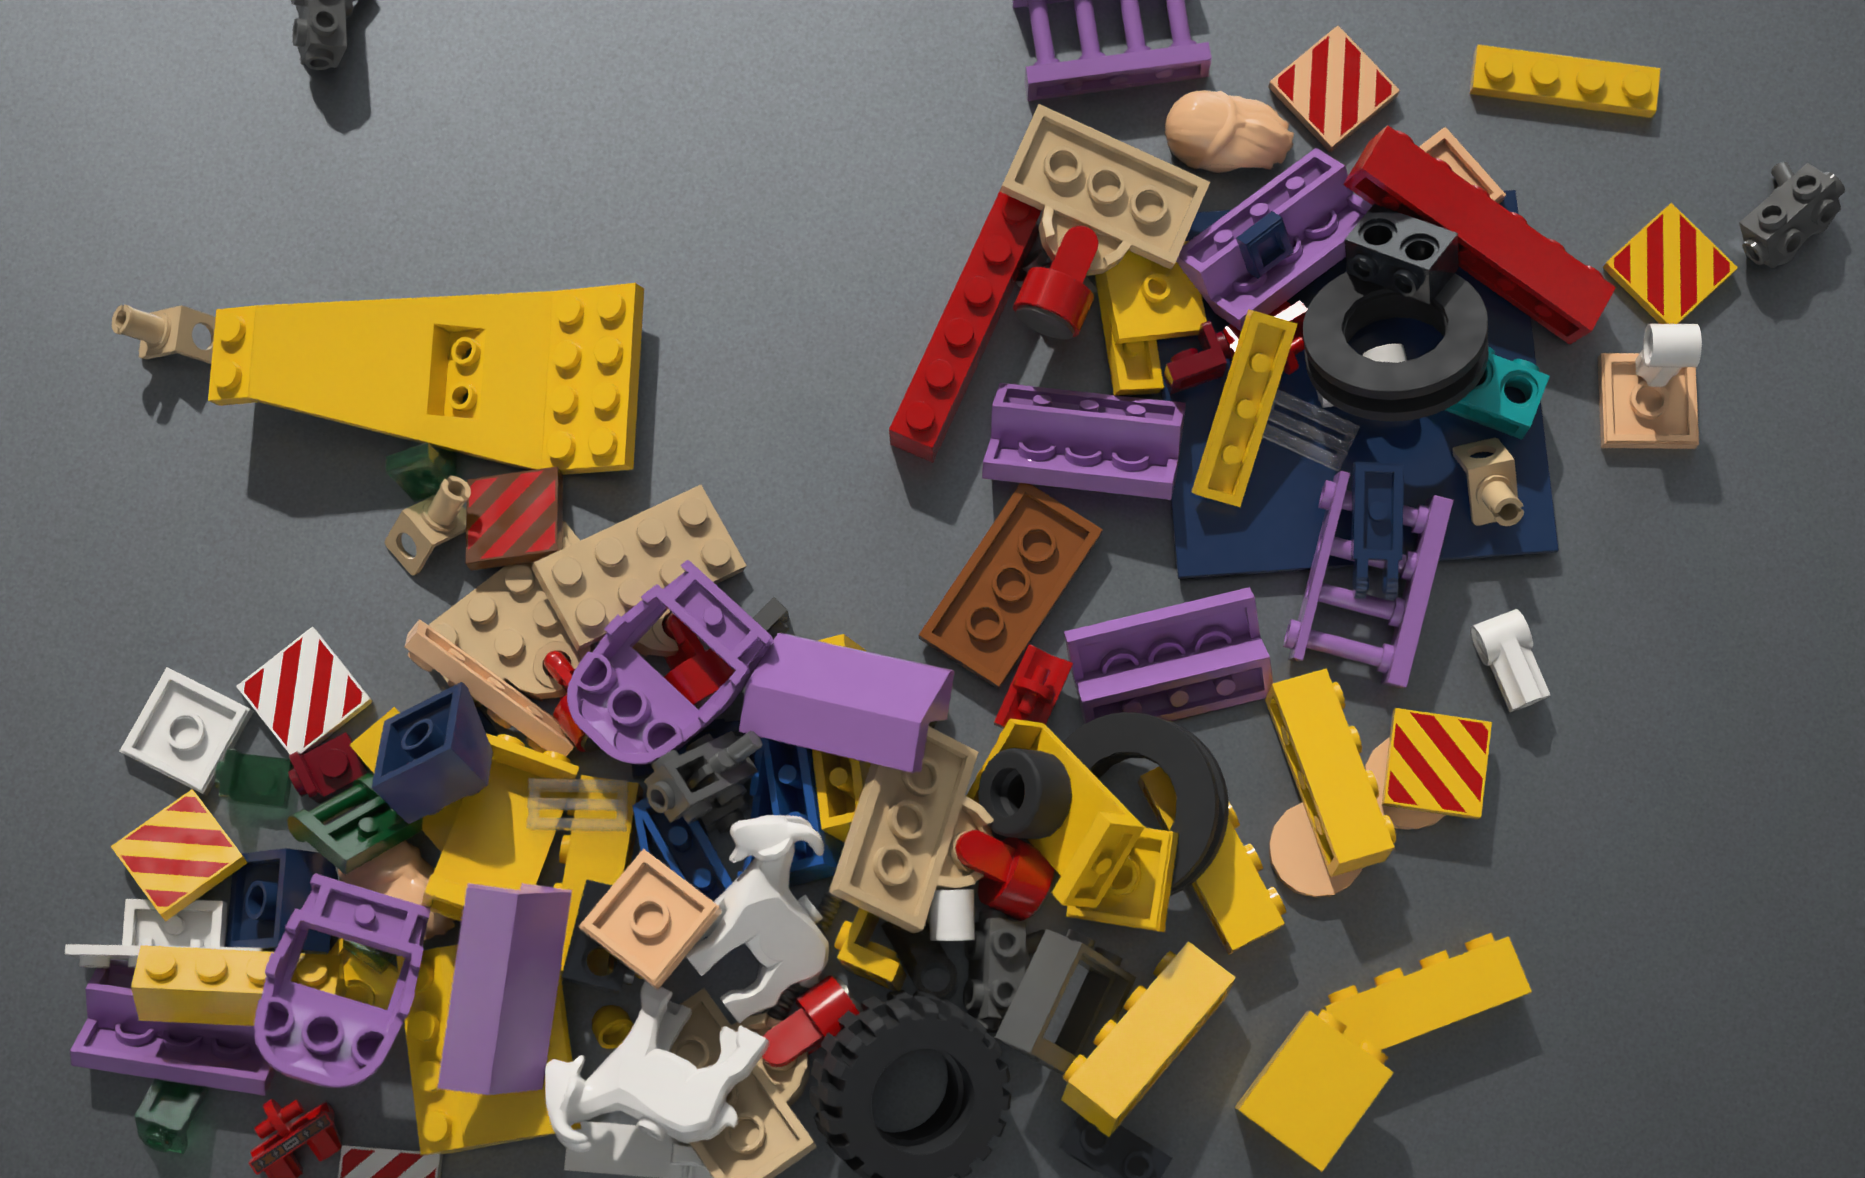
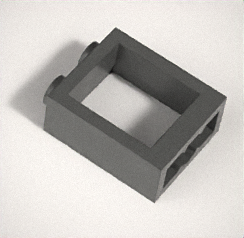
M1046 929L995 1038L1049 1070L1064 1076L1069 1066L1079 1055L1088 1058L1098 1047L1093 1043L1094 1039L1109 1020L1112 1019L1116 1022L1136 977L1119 967L1123 960L1121 957L1097 946L1093 950L1096 943L1093 939L1071 929L1068 930L1066 936ZM1079 964L1089 971L1055 1043H1052L1043 1036L1076 966Z

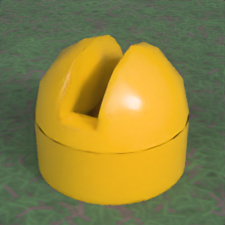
M615 1005L602 1006L595 1012L592 1018L593 1034L599 1045L606 1049L617 1048L634 1026L628 1013L620 1006Z

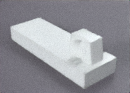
M583 1121L581 1122L582 1129L574 1131L588 1137V1142L592 1145L591 1149L585 1152H576L566 1148L564 1170L650 1178H713L689 1143H684L667 1134L663 1141L657 1140L642 1132L636 1125Z

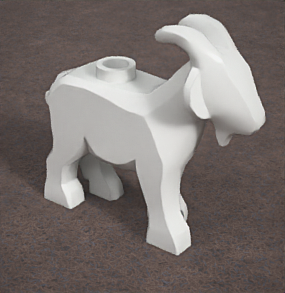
M766 815L738 821L732 825L730 833L735 842V849L729 860L735 863L748 856H754L755 858L740 876L714 901L721 908L722 913L686 955L699 974L703 976L731 950L744 943L748 946L759 961L755 983L745 989L730 990L720 997L721 1001L739 1023L750 1015L761 1014L765 1009L776 1006L782 993L792 984L799 983L807 988L820 982L818 977L825 969L829 960V942L816 926V923L823 919V917L806 895L796 900L788 888L789 869L795 851V842L800 840L808 842L809 846L812 847L818 856H822L824 853V843L819 833L813 829L807 820L798 816Z
M644 981L640 994L641 1011L632 1030L586 1081L580 1077V1072L585 1062V1057L582 1055L570 1063L556 1059L547 1063L545 1068L546 1106L553 1131L557 1139L567 1149L576 1152L589 1151L592 1145L588 1142V1137L571 1129L572 1124L586 1121L602 1113L620 1110L638 1119L637 1128L657 1140L663 1141L666 1134L684 1143L710 1140L719 1135L725 1127L731 1126L735 1128L738 1125V1115L734 1108L726 1102L727 1095L737 1083L749 1076L757 1062L767 1051L769 1040L742 1026H739L737 1032L723 1026L719 1037L722 1051L718 1061L712 1066L697 1069L688 1060L670 1052L683 1026L692 1015L691 1009L669 1001L672 996L671 991L663 987L657 990L647 981Z

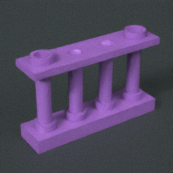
M1012 0L1013 8L1029 7L1037 62L1033 66H1026L1025 70L1027 101L1208 77L1212 60L1209 42L1196 44L1195 41L1191 40L1185 0H1166L1173 44L1168 48L1153 50L1145 44L1138 0H1120L1128 50L1123 54L1108 56L1100 52L1092 0H1074L1082 56L1078 60L1063 62L1055 59L1047 4L1072 0Z
M1340 471L1334 476L1333 482L1326 480L1322 488L1318 507L1326 511L1298 621L1290 619L1283 647L1290 649L1288 660L1294 662L1302 661L1305 650L1308 648L1377 666L1376 670L1383 673L1381 684L1398 689L1405 688L1408 684L1453 500L1434 495L1426 500L1425 505L1419 504L1417 508L1403 505V525L1412 527L1411 531L1418 533L1414 552L1407 550L1405 555L1402 554V560L1399 561L1398 573H1400L1401 579L1406 580L1402 598L1397 597L1396 600L1391 601L1366 594L1365 599L1354 598L1352 590L1323 583L1329 555L1351 560V541L1335 537L1341 509L1352 511V492L1346 490L1350 473ZM1368 560V565L1383 569L1385 561ZM1322 602L1387 619L1388 625L1395 626L1391 644L1384 643L1381 648L1312 630L1311 627L1317 603Z

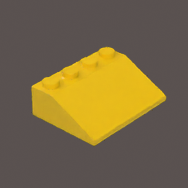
M458 944L424 950L414 992L415 996L410 1011L404 1020L420 1154H451L555 1134L546 1106L545 1077L543 1089L504 1094L484 1095L437 1088ZM396 956L398 975H400L405 957ZM561 972L559 975L547 1063L553 1059L566 1063L573 1062L563 987L560 980ZM581 1122L573 1123L571 1129H582Z

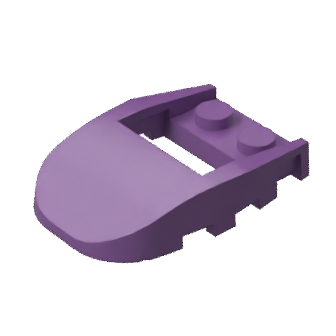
M689 560L680 565L685 571L663 589L656 584L641 596L642 600L622 617L617 615L604 628L607 633L593 652L586 653L574 670L568 685L567 702L575 723L603 751L625 763L637 765L652 764L661 756L672 750L678 751L733 704L762 657L774 642L772 636ZM667 609L735 671L699 710L632 648Z
M314 874L310 881L312 891L301 910L295 908L285 927L286 931L274 953H271L266 965L263 993L258 1001L254 1022L255 1040L262 1056L278 1072L321 1087L346 1088L364 1082L379 1069L410 1011L415 996L414 992L424 948L426 925L431 908ZM309 929L405 957L387 1010L291 982Z

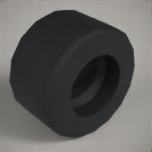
M1018 748L1003 750L988 762L981 775L978 790L979 804L993 818L994 822L989 823L988 826L997 834L1024 839L1049 837L1062 826L1069 813L1072 798L1070 777L1064 764L1053 754Z

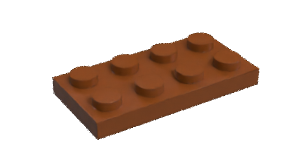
M1020 483L919 633V639L999 690L1102 535L1103 529L1035 486Z

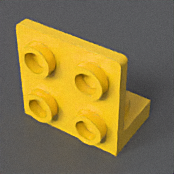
M859 908L853 923L846 920L838 933L834 948L839 950L837 959L846 971L889 990H901L907 975L899 963L900 959L896 957L897 953L885 946L870 941L880 917Z

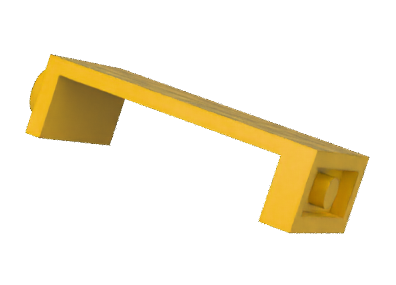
M1010 718L1005 728L1001 731L983 767L977 773L976 779L966 796L979 803L978 790L981 775L988 762L1000 751L1018 748L1043 751L1055 755L1064 764L1071 781L1072 798L1069 813L1062 826L1051 836L1027 840L1061 875L1051 893L1062 905L1097 908L1145 827L1044 723Z
M488 733L486 734L493 750L488 786L473 796L463 798L433 875L431 874L424 891L422 906L431 908L430 911L462 922L468 883L520 890L522 883L536 885L579 770V766L571 764L570 759L553 751L540 753L525 747L521 740L510 735L500 734L496 737Z

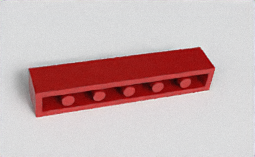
M1389 125L1368 142L1343 184L1371 205L1377 204L1458 233L1459 267L1569 345L1592 332L1616 289L1614 285L1603 278V275L1597 269L1578 261L1567 253L1559 242L1543 236L1529 226L1521 215L1505 209L1491 199L1488 192L1483 188L1467 182L1453 172L1450 165L1445 161L1432 157L1415 145L1414 141L1407 134L1394 130Z
M999 191L889 428L890 445L932 463L934 462L1016 284L1015 281L1022 271L1021 265L1028 257L1039 234L1041 210Z

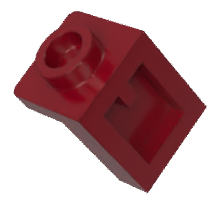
M1211 321L1200 325L1198 340L1202 347V352L1198 353L1196 348L1187 349L1174 355L1171 358V362L1166 364L1164 380L1170 395L1224 375L1227 364L1226 360L1231 357L1230 350L1222 332L1215 333Z
M347 732L304 755L298 751L289 755L294 769L288 771V775L301 797L308 794L311 799L321 804L353 787V782L356 779L369 773L363 760L350 746L353 740Z

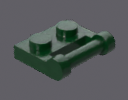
M369 773L356 779L353 782L352 788L310 811L302 809L289 816L287 820L289 831L297 841H307L345 875L422 831L423 818L408 824L371 788L374 775ZM361 804H364V805L358 807L357 809H355V810L349 812L348 814L342 816L341 818H339V819H337V820L333 821L332 823H330V824H328V825L325 826V824L331 822L332 820L338 818L339 816H341V815L347 813L348 811H350V810L356 808L357 806H359V805H361Z

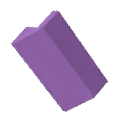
M1315 148L1182 246L1176 262L1212 310L1242 331L1248 309L1267 315L1345 258V238L1372 205L1343 185L1348 177L1345 165ZM1273 211L1283 218L1294 252L1257 279L1248 273L1236 238Z
M1000 383L992 404L991 439L983 460L982 478L1171 500L1177 477L1186 403Z
M1250 587L1064 631L1069 662L1073 663L1071 673L1084 724L1102 716L1122 712L1143 713L1163 720L1173 721L1264 699L1273 684L1270 656L1260 637L1255 597Z
M778 633L774 638L773 644L764 654L746 683L739 732L747 734L749 731H753L759 737L911 773L922 771L929 722L947 720L955 671Z
M468 883L437 1088L484 1095L543 1089L572 890L524 883L521 884L520 890Z
M110 959V968H96L85 988L87 1020L70 1050L71 1066L266 1095L276 1070L265 1060L259 1051L255 1040L254 1026L139 1021L131 989L135 968H129L128 961Z

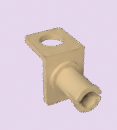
M124 304V306L120 305L113 315L112 330L116 334H123L141 340L139 357L147 360L178 353L211 364L216 317L182 305L146 313ZM198 323L206 326L211 334V343L206 350L198 348L192 339L193 328Z
M1491 438L1454 447L1453 456L1467 474L1472 522L1476 526L1492 522H1498L1503 526H1511L1520 521L1524 510L1520 508L1523 507V503L1518 499L1515 461L1498 438ZM1478 452L1494 453L1493 455L1486 458L1470 457L1472 454Z
M449 476L447 480L444 479L436 495L402 510L384 541L386 547L411 575H416L421 571L436 546L466 532V509L463 505L469 499L471 489L463 479ZM402 533L408 534L415 542L417 550L415 557L409 555L403 548Z

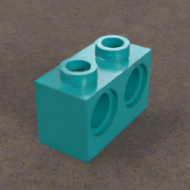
M1488 346V362L1481 378V385L1475 386L1465 398L1445 410L1522 440L1532 425L1550 376L1539 372L1540 368L1532 362L1522 359L1510 361L1499 357ZM1516 387L1520 389L1525 395L1526 402L1521 404L1511 402L1506 397L1504 388Z

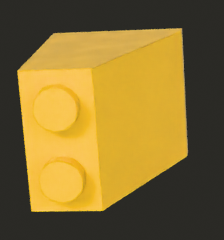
M1324 1009L1321 1010L1318 1016L1311 1011H1307L1234 1107L1321 1172L1393 1074V1071L1384 1065L1389 1058L1386 1054L1365 1039L1359 1046L1343 1035L1347 1026Z

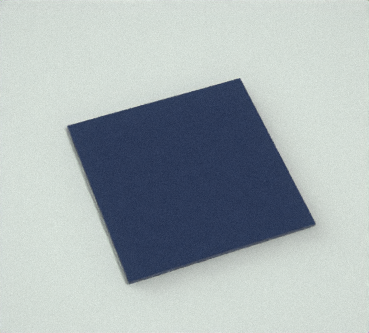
M1516 190L1504 191L1506 196L1499 204L1508 211L1518 214ZM1231 210L1197 212L1185 241L1192 240ZM1346 257L1288 299L1287 302L1293 305L1301 301L1308 309L1314 297L1323 287L1347 272ZM1459 267L1455 274L1472 285L1484 302L1488 316V346L1495 351V355L1510 361L1522 359L1536 365L1531 317ZM1202 296L1207 321H1211L1215 333H1223L1224 328L1230 325V323L1218 316ZM1394 317L1375 321L1358 330L1350 339L1348 345L1358 354L1363 355L1366 351L1378 346L1403 344L1408 361L1417 359L1434 350L1444 336L1432 325L1417 319ZM1198 335L1156 340L1164 388L1161 390V399L1163 401L1186 403L1177 477L1171 499L1178 579L1311 570L1326 511L1318 507L1323 485L1326 480L1333 482L1334 476L1340 471L1350 473L1346 490L1352 492L1354 462L1404 463L1403 505L1417 508L1419 504L1425 505L1426 500L1434 495L1453 500L1438 561L1554 553L1559 550L1541 401L1532 425L1522 440L1446 410L1427 417L1406 421L1366 419L1342 411L1335 406L1322 408L1317 390L1307 373L1304 349L1295 355L1299 369L1291 374H1287L1284 371L1282 373L1241 507H1237L1192 493L1232 363V357L1226 360L1227 364L1222 377L1170 395L1164 380L1166 364L1171 362V358L1184 350L1196 348L1198 353L1203 350L1198 340ZM1516 387L1504 388V393L1511 402L1517 404L1526 402L1525 395L1520 389ZM1491 438H1498L1515 461L1518 499L1523 503V507L1520 508L1524 510L1520 521L1511 526H1503L1498 522L1476 526L1472 522L1467 474L1453 456L1454 447ZM1478 452L1472 454L1470 457L1486 458L1493 455L1494 453ZM1341 509L1335 537L1351 541L1352 511ZM1403 525L1402 554L1404 555L1407 550L1414 552L1418 533L1411 531L1412 527ZM1329 555L1326 569L1353 567L1354 561Z

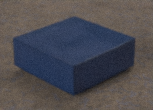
M1273 211L1236 238L1248 273L1257 279L1294 252L1283 218Z

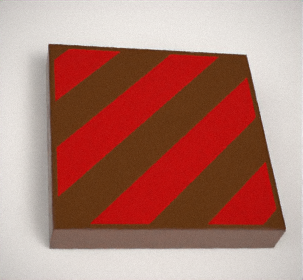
M558 466L467 480L471 489V495L467 500L465 564L471 571L536 562L563 549V474Z

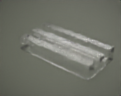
M1277 389L1268 420L1338 452L1333 454L1269 424H1266L1262 437L1339 472L1360 426ZM1278 404L1344 434L1345 437L1342 441L1313 426L1274 410L1275 405Z
M529 778L527 805L529 811L526 827L529 830L627 831L629 783L627 780ZM540 791L618 793V799L540 798ZM540 809L617 811V819L539 818Z

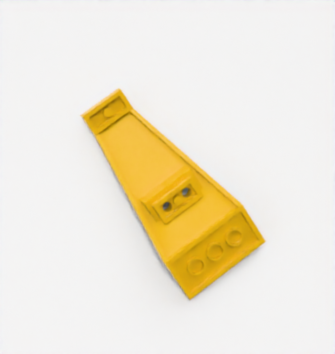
M637 283L543 292L274 304L216 309L208 401L219 406L260 402L526 470L558 466L563 475L634 470L644 288ZM472 347L471 354L466 358L467 350ZM468 393V398L463 403V396Z

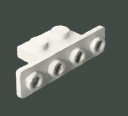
M126 899L122 945H65V955L80 959L79 966L87 968H110V959L129 960L128 967L136 968L141 945L270 951L262 948L225 947L228 903L207 900H195L165 922L149 899Z

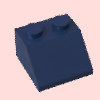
M463 682L384 721L371 788L408 824L427 815H434L445 806L466 796H473L488 786L493 750L470 691Z
M282 848L242 853L247 864L232 874L226 947L262 948L275 952L295 908L301 910L312 891L310 881L313 875L319 874L338 880L336 866L319 852ZM309 929L301 953H329L332 935Z

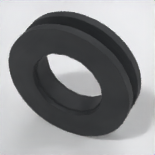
M1346 272L1329 282L1318 292L1310 303L1303 321L1306 369L1313 386L1324 399L1335 407L1366 419L1406 421L1441 412L1458 403L1475 388L1482 378L1488 362V316L1484 302L1474 287L1455 273L1431 304L1412 297L1403 296L1396 291L1372 282L1360 280ZM1394 317L1417 319L1432 325L1444 336L1434 350L1417 359L1398 363L1374 361L1358 354L1348 345V342L1358 330L1375 321Z
M1122 712L1102 716L1086 723L1063 742L1098 779L1113 765L1129 758H1146L1157 763L1170 777L1177 796L1176 818L1170 831L1179 833L1170 896L1190 886L1207 870L1216 857L1226 833L1229 801L1226 782L1221 768L1211 751L1199 738L1173 722L1143 713Z

